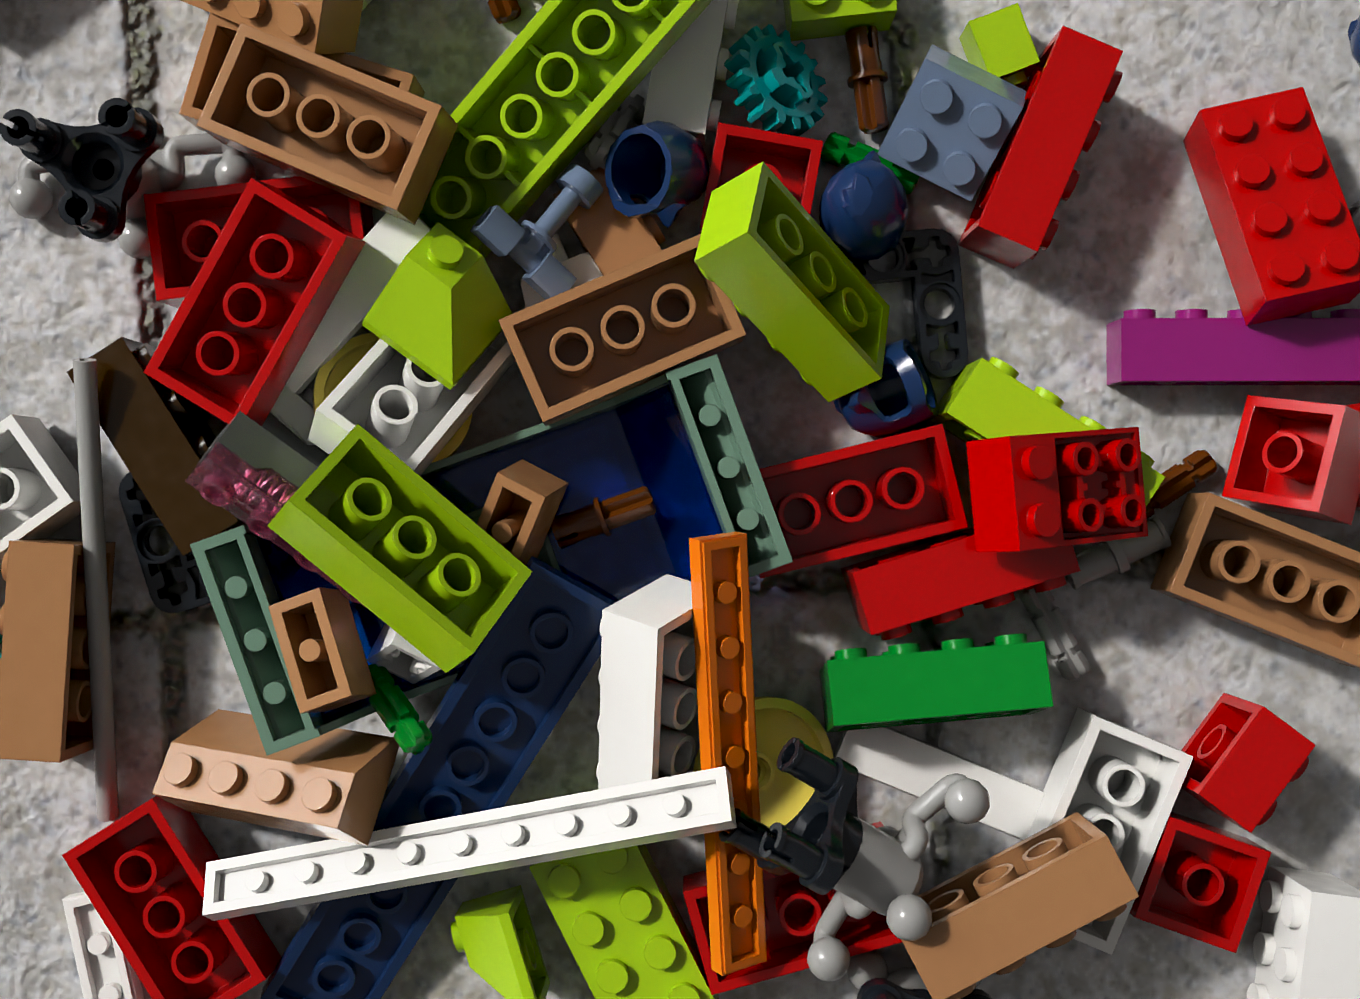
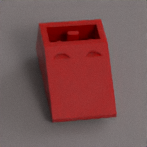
M1139 427L1017 435L966 442L976 552L1027 551L1148 536Z

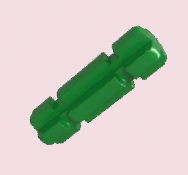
M831 132L823 146L821 158L823 161L839 167L840 163L848 165L862 160L872 150L877 153L879 150L858 141L856 145L849 143V137ZM879 156L882 164L890 168L904 186L906 194H911L920 176Z
M376 664L368 665L377 693L370 696V704L390 733L395 732L394 738L403 752H412L414 755L422 753L424 748L432 742V732L423 720L419 721V714L398 684L394 686L395 681L386 667H378Z

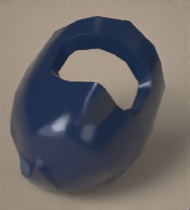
M657 120L624 130L610 146L605 162V183L611 202L616 210L627 217L636 218L657 213L663 225L668 228L676 221L683 208L699 199L705 191L710 165L702 143L698 138L673 123ZM631 198L642 199L646 204H635Z
M872 150L862 160L846 165L830 178L820 198V227L845 256L853 262L877 260L896 248L907 224V195L904 186L894 172L882 164L877 152Z
M906 338L885 345L882 379L834 401L836 410L843 415L852 430L875 437L904 433L923 425L939 414L937 398L930 377L920 356Z

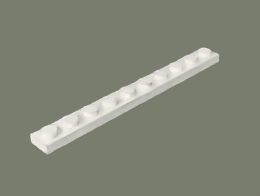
M726 766L377 830L372 832L368 846L329 839L206 862L202 915L216 921L737 828L731 774Z

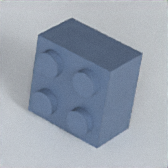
M932 44L877 154L942 188L972 201L1024 107L1026 91Z

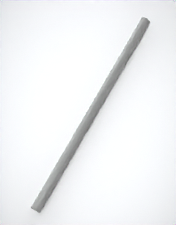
M93 358L73 359L96 806L97 819L102 822H109L119 817L97 360Z

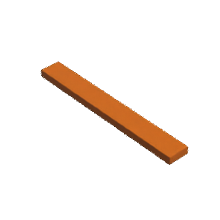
M735 531L689 538L701 770L726 766L731 774L734 808L744 811L746 815L760 822L747 533ZM721 831L704 834L711 969L724 976L767 961L763 869L758 866L757 859L731 844L722 842L719 839Z

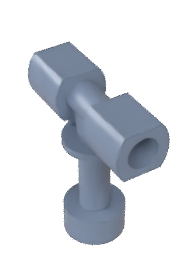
M571 163L557 179L556 183L562 192L535 224L524 220L519 225L500 206L495 205L490 206L470 230L498 257L508 255L526 271L522 279L545 300L570 290L577 280L569 270L552 256L557 249V245L552 237L578 205L585 209H590L603 193V188L598 180L587 170L574 163Z

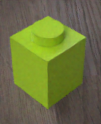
M1018 3L969 21L959 37L969 63L1019 88L1028 84L1027 77L1040 63Z

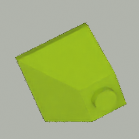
M438 222L404 257L363 319L362 325L451 390L503 331L498 320L513 313L483 255Z
M521 885L462 902L454 916L456 921L451 922V933L457 951L459 953L465 951L469 967L505 999H546L550 980Z

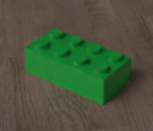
M1019 633L994 637V642L985 643V646L974 647L973 638L942 641L940 647H935L933 651L921 652L920 643L888 646V651L882 652L880 656L867 657L866 648H849L834 651L835 656L830 657V660H827L819 671L826 733L1031 715L1054 707L1045 641L1028 642L1027 634Z

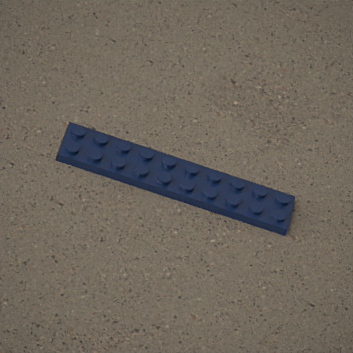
M531 556L526 566L533 572L476 651L468 657L426 724L432 732V742L420 754L408 753L388 785L373 831L504 807L600 657L602 610L616 602ZM458 878L315 903L277 963L275 970L264 984L260 999H381Z

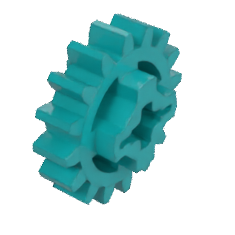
M768 24L762 30L756 25L729 47L728 50L732 56L724 62V67L734 73V75L726 80V85L732 89H737L739 95L734 103L738 107L744 106L749 111L747 121L750 124L759 119L765 131L774 132L777 130V133L801 136L823 118L825 114L820 107L828 102V98L819 91V88L826 84L825 78L815 75L814 70L818 64L817 60L810 59L807 54H803L805 51V44L803 42L796 46L791 43L789 31L784 30L777 36L773 25Z

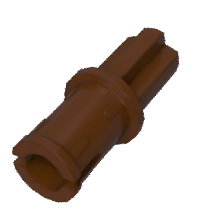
M860 26L850 29L845 33L851 76L847 79V84L849 88L854 89L859 129L864 134H875L887 130L889 126L884 83L888 81V73L882 70L877 27L870 26L868 28L869 33L867 34V26Z
M642 486L603 501L597 496L593 498L592 504L555 516L551 527L555 539L559 540L558 546L560 549H564L579 541L603 533L606 537L612 535V529L654 515L656 513V504L649 488Z

